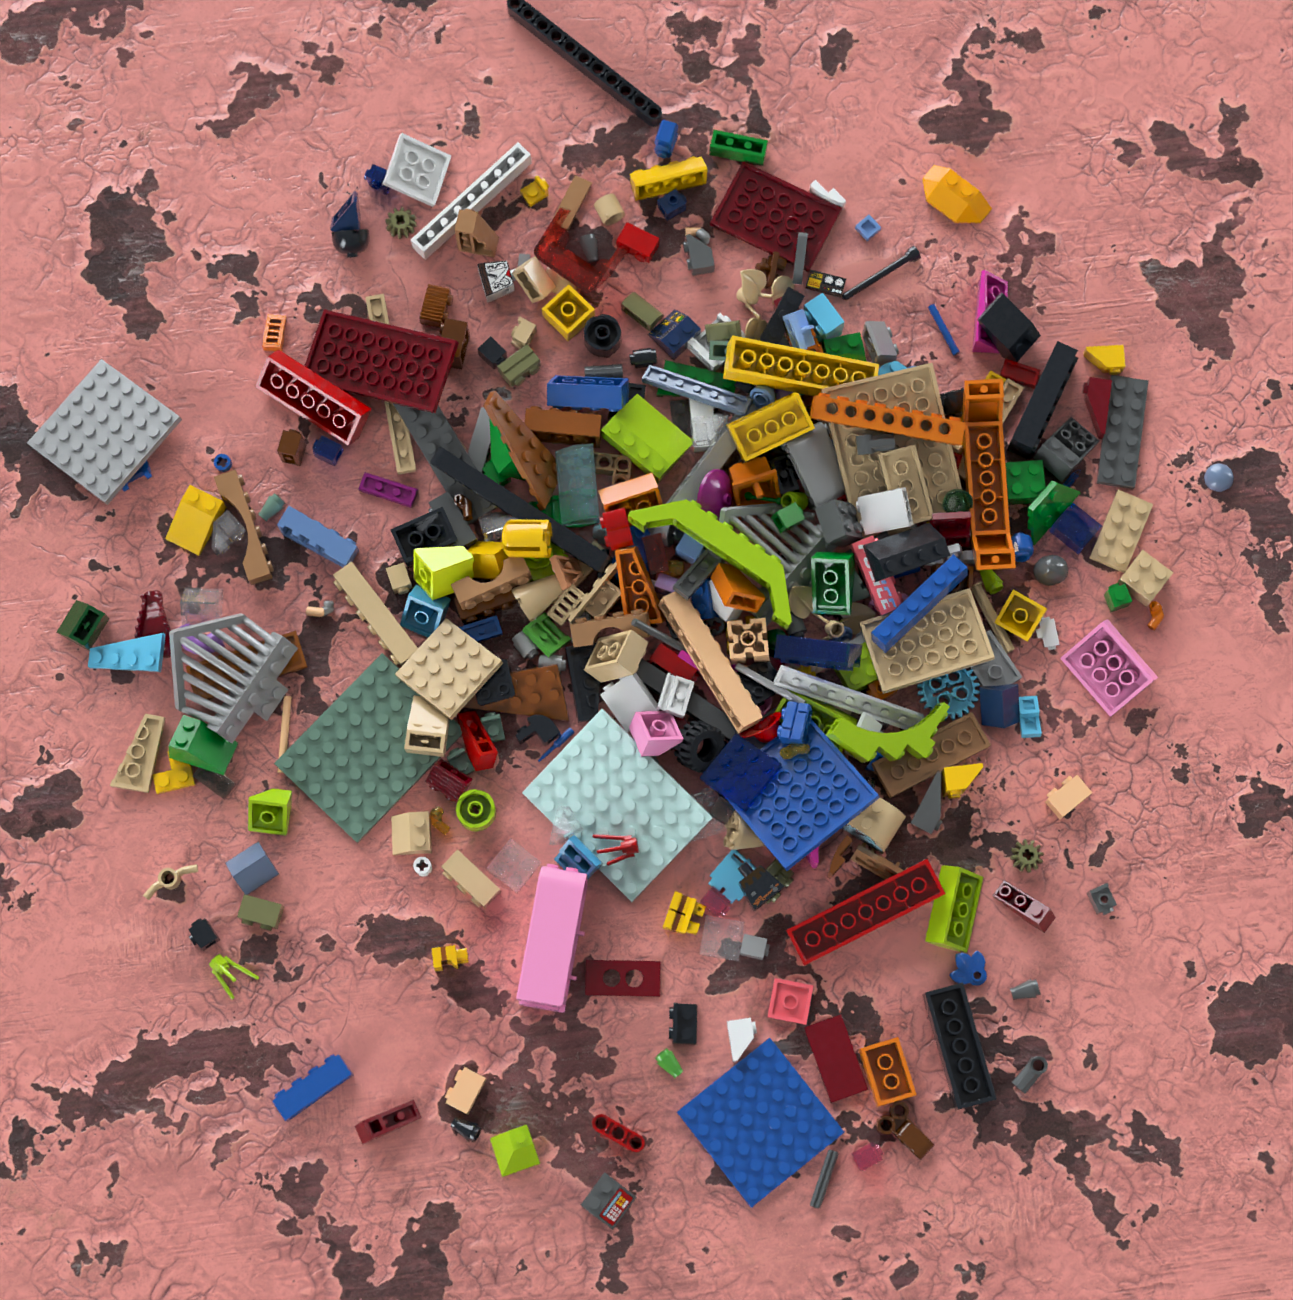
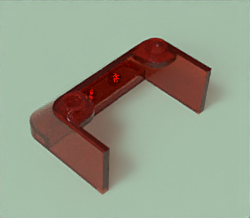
M560 207L535 246L534 255L539 261L582 291L592 293L613 274L626 254L627 249L618 247L610 260L601 259L593 267L565 247L569 241V233L561 225L571 210Z

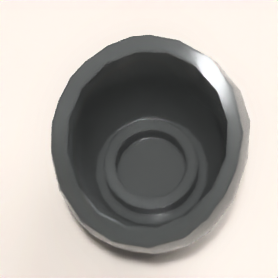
M1044 556L1034 565L1033 573L1039 583L1046 586L1056 585L1066 579L1068 565L1060 556Z

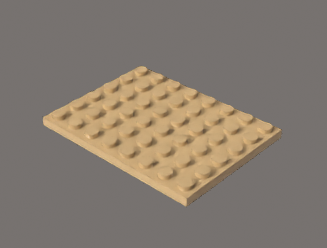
M933 363L821 389V393L830 394V398L837 399V396L848 397L850 402H856V399L868 401L867 405L875 406V403L886 404V408L893 409L894 406L903 407L905 412L912 413V410L924 411L923 415L931 416V413L941 414L942 418L945 419ZM829 403L827 411L830 414H834L836 406ZM847 407L846 415L853 417L855 414L854 409ZM867 410L864 416L866 420L871 421L873 413ZM886 413L883 420L886 424H890L892 417ZM904 417L902 424L908 428L911 421L908 417ZM925 420L921 422L922 430L927 431L929 429V423ZM829 423L848 503L854 505L857 511L856 501H858V497L887 491L877 454L888 451L858 455L856 436L869 434L874 436L888 433ZM941 424L939 430L942 434H946L948 427L945 424ZM893 434L895 449L915 444L933 513L966 512L967 509L952 445ZM857 511L856 517L860 523V520H862L861 513Z

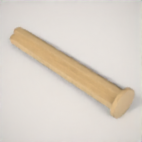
M982 581L972 585V593L998 642L1006 653L1012 652L1015 647L1006 630L994 623L998 615L982 587Z

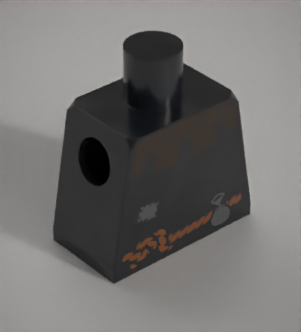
M745 862L738 868L744 877L739 881L738 885L754 912L784 888L761 865L753 870Z

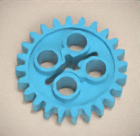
M965 668L952 672L957 675V681H951L948 674L923 681L917 685V688L922 689L917 695L923 696L919 703H926L923 708L924 710L928 708L932 710L939 703L940 698H945L950 706L947 711V717L950 716L953 721L957 714L961 718L962 712L967 715L969 713L968 708L973 709L975 707L972 702L978 701V698L974 696L980 693L978 690H975L980 685L979 683H974L977 676L971 677L973 669L967 671ZM931 681H938L940 688H933ZM960 682L964 683V685L954 687L951 692L945 691L939 694L938 696L933 697L934 693L944 691L946 686L948 688H951ZM959 690L964 691L966 697L959 698L956 692Z

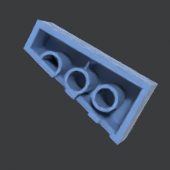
M291 506L287 507L277 524L282 535L341 567L346 566L351 561L353 562L359 552L355 541L349 538L344 539L335 530H329L320 522L309 518Z

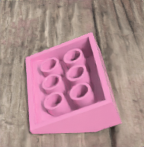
M1108 619L1100 623L1060 658L1110 717L1158 678Z

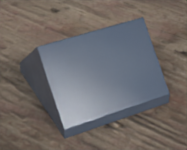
M259 842L225 863L245 895L250 894L279 875Z

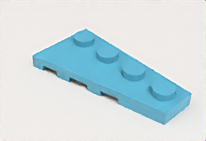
M159 633L90 648L88 667L93 669L161 672L166 634Z

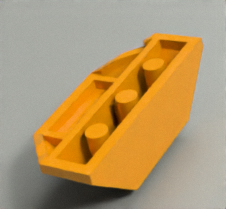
M934 165L922 179L926 201L954 223L980 224L992 210L980 190L950 168Z

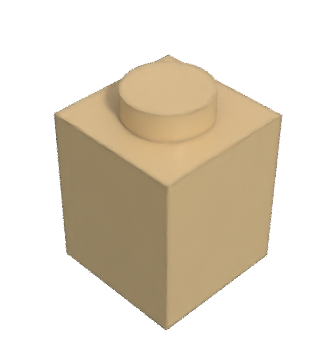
M404 562L386 568L394 594H405L409 592V589L413 588Z

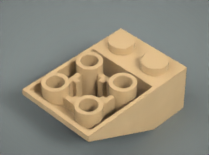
M414 695L404 749L406 753L445 757L450 719L421 696Z

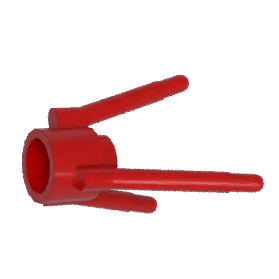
M592 835L593 838L624 840L621 842V846L597 850V854L622 850V853H626L606 863L607 866L629 857H635V853H639L637 838H632L631 835Z

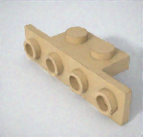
M616 562L614 564L611 563L606 568V574L602 579L598 578L595 581L593 590L590 593L587 592L582 597V603L578 608L574 607L568 615L570 624L575 622V619L580 618L584 612H587L593 618L597 615L606 616L620 599V589L610 582L618 572Z

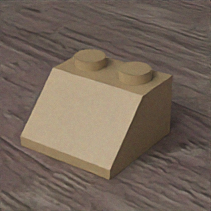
M429 811L408 812L391 816L393 855L432 853L431 815Z

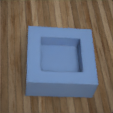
M870 215L855 226V229L866 241L870 240L882 228Z

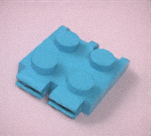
M737 850L729 852L710 874L712 879L708 883L718 893L724 888L725 891L722 893V896L731 904L735 900L740 901L744 897L738 885L739 881L744 878L738 868L744 863L739 861L734 854L744 863L747 862L753 870L757 868L751 863L749 858L746 859Z

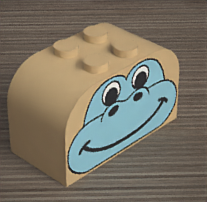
M879 798L842 827V829L883 854L906 817L896 807Z

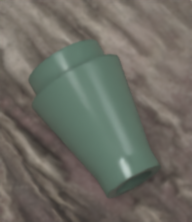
M274 493L268 497L258 515L267 522L269 518L284 508L285 502Z

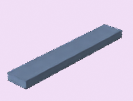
M653 365L648 366L642 377L643 383L740 416L747 415L753 404V399Z

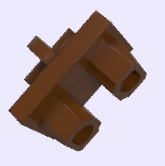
M774 251L773 255L768 256V259L762 258L761 263H756L755 269L762 271L766 276V286L764 287L766 289L772 286L775 279L781 276L776 274V269L783 271L786 267L787 260L779 257V252Z

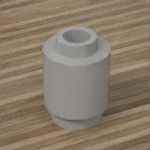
M523 631L512 638L514 647L524 659L529 658L531 660L538 655L539 648Z
M545 654L539 656L538 667L558 664L560 675L562 671L566 670V660L563 659V655L553 654L549 658Z

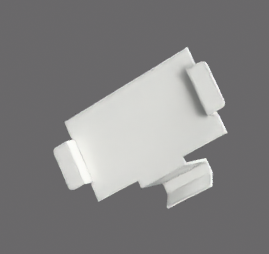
M1050 617L1042 618L1040 628L1036 629L1037 638L1043 639L1044 647H1048V650L1056 649V645L1060 644L1055 621L1050 619Z

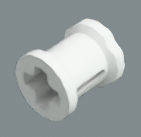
M418 857L414 861L413 867L419 876H428L432 872V864L426 857ZM422 862L428 866L424 868V871H421L418 867L422 865Z

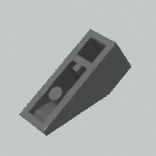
M937 771L911 821V824L932 834L933 830L938 831L942 820H940L942 771Z

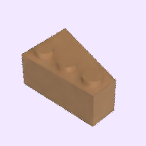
M459 209L455 225L458 251L495 258L499 236L477 212L472 209Z

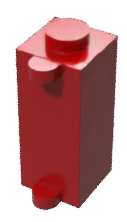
M664 643L658 645L648 661L650 664L657 663L674 676L691 680L694 683L700 676L697 669L678 657V653Z

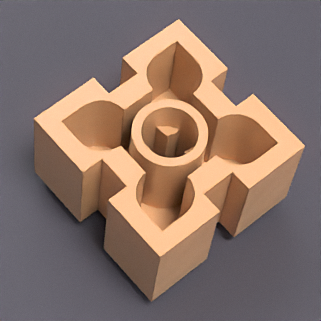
M766 618L750 619V624H743L742 620L727 621L731 665L738 662L745 664L746 659L754 658V663L770 661L768 640H763L767 639ZM746 639H750L751 643L746 644Z

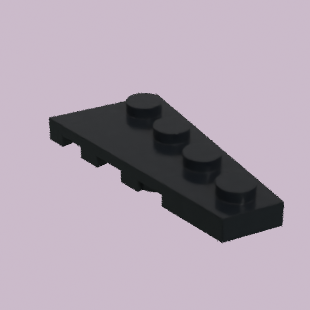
M596 643L588 646H568L565 648L578 723L590 721L598 713L600 682L584 671Z

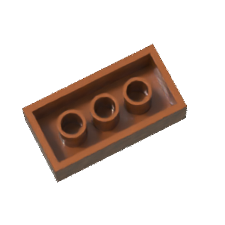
M538 406L526 408L524 423L541 442L600 448L602 415H598L596 412L579 413L577 410L565 412L557 408L544 410Z

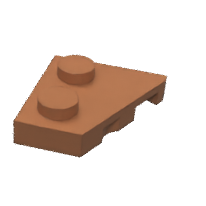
M559 555L549 558L552 570L556 574L562 591L571 587L572 584L584 576L577 558Z

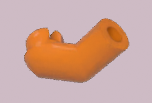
M1152 601L1149 604L1152 619L1147 624V627L1155 631L1164 618V612L1160 603Z

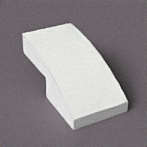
M816 180L810 184V193L841 207L842 210L845 208L846 200L834 188L827 192Z

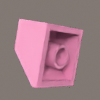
M665 711L635 712L629 729L641 756H659L683 741V736L673 715L665 713Z

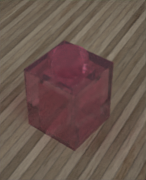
M714 886L700 900V904L706 906V909L716 918L720 915L724 917L731 909L729 907L731 901Z
M873 1142L851 1153L860 1172L883 1160L881 1157L883 1152L878 1144L874 1145Z

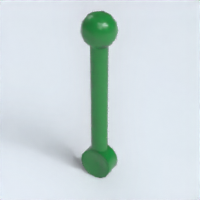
M750 492L745 493V499L748 501L756 499L776 502V504L781 505L780 497L776 499L768 497L757 499Z

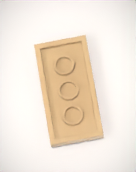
M915 444L877 454L886 490L906 487L913 524L932 519L933 510Z
M1118 490L1089 559L1125 573L1153 504Z

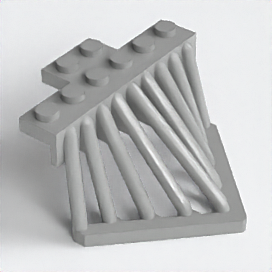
M769 503L722 508L719 518L722 524L723 522L732 523L754 544L762 546L766 554L769 556L773 554L781 560V564L784 567L788 599L790 590L794 586H808L812 588L811 557L816 552H833L837 547L836 545L826 544L821 526L819 524L814 526L806 518L800 524L809 530L808 535L797 526L789 529L800 538L801 543L786 531L780 534L773 520L766 513L775 514V512H771L773 509H770V507L783 509L782 505ZM751 515H757L758 519L762 520L780 537H782L787 543H789L793 549V552L790 551L783 543H781L775 536H773ZM741 516V518L744 521L749 523L765 539H767L773 546H775L786 558V560L784 561L777 553H775L767 544H765L757 535H755L747 526H745L736 517ZM763 586L761 588L756 587L766 599L757 613H750L756 619L766 618L767 627L772 621L773 615L769 592Z
M235 614L173 629L169 632L175 708L182 713L208 722L207 727L230 743L234 742L253 713L267 721L289 690L276 679L298 648L280 634L272 632L270 635L244 614ZM236 625H246L265 640L264 645ZM227 627L258 651L257 655L220 629ZM210 631L213 635L247 657L251 664L249 665L203 633ZM193 636L241 668L244 674L242 675L186 637ZM181 644L237 681V684L231 683L184 654ZM183 662L220 684L231 693L227 695L183 671ZM184 680L224 703L222 706L186 690ZM185 698L217 713L215 716H211L186 706Z

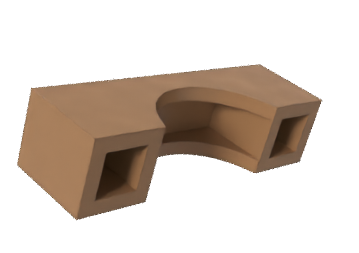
M510 557L503 560L504 564L501 574L491 582L480 583L467 576L452 583V589L462 610L472 609L482 601H489L500 593L509 592L513 587L527 584L532 579V576L524 558Z
M638 609L624 615V612L613 613L612 617L597 615L591 620H587L586 617L577 618L575 622L570 624L573 646L593 645L597 640L599 632L607 627H616L622 631L633 630L642 638L649 637L651 635L631 625L632 620L636 618L651 626L649 612H643L642 609Z

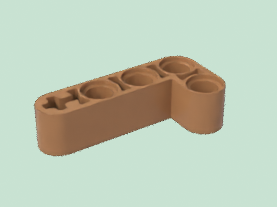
M570 448L562 449L559 452V463L565 470L613 476L612 486L616 485L619 481L625 482L631 478L632 464L627 456ZM567 456L570 457L568 462L564 461V459H566ZM587 458L591 461L587 465L581 463L582 459ZM602 461L609 462V465L607 467H601L600 463ZM621 463H625L628 465V468L622 470L618 466Z

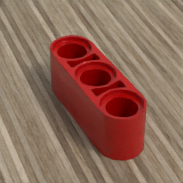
M598 1114L593 1118L592 1126L596 1132L631 1152L638 1153L644 1149L645 1140L641 1135L606 1115ZM604 1118L607 1121L604 1129L596 1127L597 1119ZM622 1128L624 1130L623 1138L615 1139L613 1137L614 1129ZM633 1138L641 1140L642 1145L639 1149H633L630 1146V1141Z

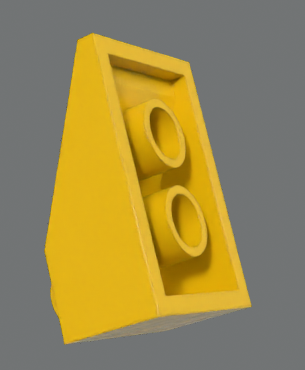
M189 485L179 503L165 539L200 556L226 509L225 503Z

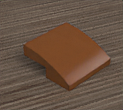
M848 835L840 843L831 860L827 874L829 879L833 877L845 862L841 855L853 841Z

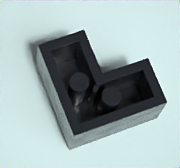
M788 454L770 459L768 462L771 470L776 469L781 498L787 492H799V486L795 478L798 475L791 460L786 456Z

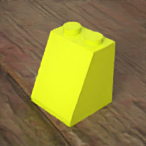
M464 546L414 549L413 578L432 601L454 593L451 586L452 583L467 576L471 579L474 577V557Z

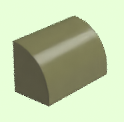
M635 292L628 295L621 303V310L649 332L664 317V314Z

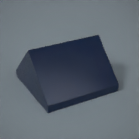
M356 191L352 193L333 216L330 228L332 232L360 229L361 215L358 193Z
M1018 684L979 687L981 725L1007 728L1020 722Z

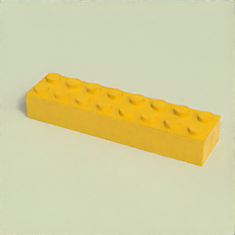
M732 335L727 344L723 379L818 396L821 393V389L878 376L879 364Z

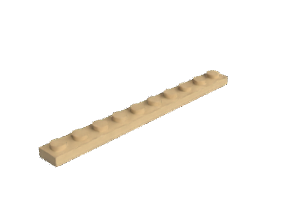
M384 294L365 297L369 320L389 324ZM384 401L397 473L400 475L416 472L409 429L393 403Z

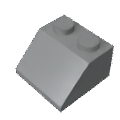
M883 321L865 322L862 336L872 363L879 364L880 367L886 363L896 361L899 351L897 345L892 343L890 327H886Z

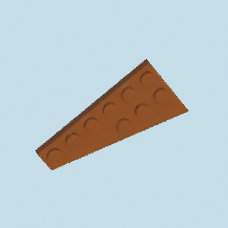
M496 391L490 392L483 406L493 425L499 428L502 434L500 438L503 444L507 443L510 449L509 455L522 479H526L530 486L528 490L531 496L535 495L538 501V509L544 510L564 471V467Z
M558 664L510 673L515 690L513 698L480 706L475 694L464 706L466 708L528 716L544 715L551 719L569 721Z

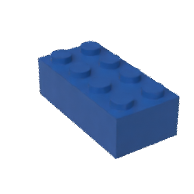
M555 375L547 383V406H553V408L563 409L564 406L571 407L573 410H581L583 407H587L592 411L608 408V411L616 412L622 409L629 401V378Z

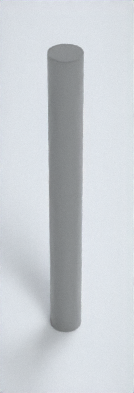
M739 662L737 663L735 670L792 702H806V700L792 692L774 685V682Z

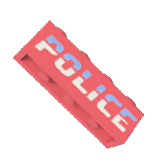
M872 535L850 544V548L854 553L855 560L877 613L881 616L895 610L903 602V598L899 591L896 592L894 576L875 582L863 545L878 540V538H874Z

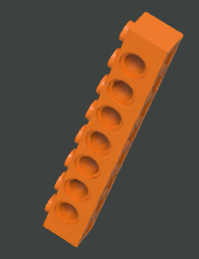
M819 393L818 396H813L810 418L812 420L893 433L895 435L950 445H962L966 422H960L961 418L950 416L949 419H944L941 414L931 413V416L923 415L924 411L912 410V413L905 412L903 407L894 406L893 409L886 408V404L875 403V406L867 405L868 401L856 399V402H850L848 397L837 396V399L830 398V394ZM829 403L836 406L834 414H830L827 411ZM847 407L854 409L855 414L853 417L846 415ZM867 410L873 413L871 421L866 420L864 416ZM886 413L892 417L890 424H886L883 420ZM904 417H908L911 421L908 428L902 424ZM923 420L929 423V429L927 431H924L921 428V422ZM941 424H945L948 427L946 434L940 432L939 427Z

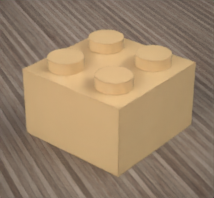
M1142 550L1117 583L1119 585L1126 584L1129 594L1147 607L1173 572Z

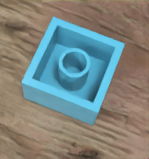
M823 293L804 305L803 310L808 324L814 325L815 338H817L819 343L821 342L823 345L824 339L842 335L845 321Z

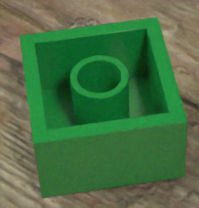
M1043 461L1005 463L1008 505L1033 503L1045 489Z

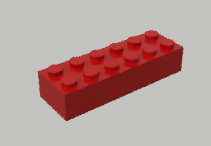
M280 350L267 357L255 386L347 446L359 439L371 412L370 407Z

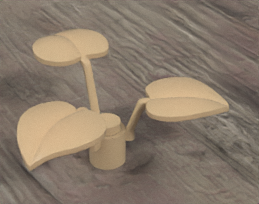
M756 269L740 271L742 287L737 292V299L746 303L745 307L756 316V318H751L745 328V338L759 340L767 322L760 320V315L751 305L756 304L759 297L773 298L774 301L783 296L787 287L794 289V284H792L793 280L789 277L780 276L772 284V294H763L761 290L766 286L765 274Z
M808 586L792 587L788 599L792 613L799 618L808 617L810 612L813 614L812 588ZM853 602L851 615H841L843 619L839 622L835 620L829 621L819 614H813L826 623L825 631L828 636L824 637L822 641L818 639L810 640L804 647V660L808 667L811 666V672H821L832 661L835 650L831 647L830 643L826 642L828 639L842 636L844 625L851 628L853 634L860 633L859 622L874 618L876 613L864 604Z

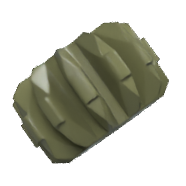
M401 207L400 211L394 208V214L388 212L389 218L385 220V223L387 224L386 229L388 232H391L392 237L398 235V239H401L402 235L408 238V232L414 234L413 228L417 227V222H415L416 216L414 214L411 215L410 209L405 211L404 207Z
M1024 839L1022 844L1020 842L1015 844L1017 848L1011 849V852L1016 855L1010 856V860H1016L1013 864L1014 867L1018 864L1021 865L1019 868L1020 872L1026 867L1027 873H1030L1031 867L1037 870L1039 868L1037 864L1043 863V860L1038 857L1043 856L1044 853L1037 852L1041 848L1040 845L1033 847L1034 840L1028 845L1027 840ZM1025 852H1027V855H1031L1028 860L1026 857H1023Z

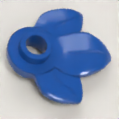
M975 951L972 956L965 953H957L955 955L958 969L949 974L953 981L958 984L963 983L964 985L970 983L974 986L982 985L986 981L987 974L984 970L986 962L984 956L979 951ZM975 972L980 973V979H975L973 974Z

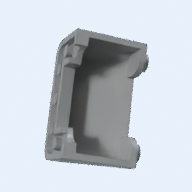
M822 422L813 424L815 429L780 445L781 449H785L788 454L786 456L791 460L806 496L810 497L808 498L810 510H815V508L845 495L835 448L829 437L830 430L827 424H822Z

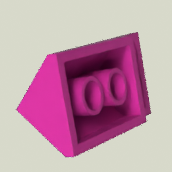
M982 270L978 282L972 352L999 353L977 319L1000 293H1003L1008 298V282L986 270Z

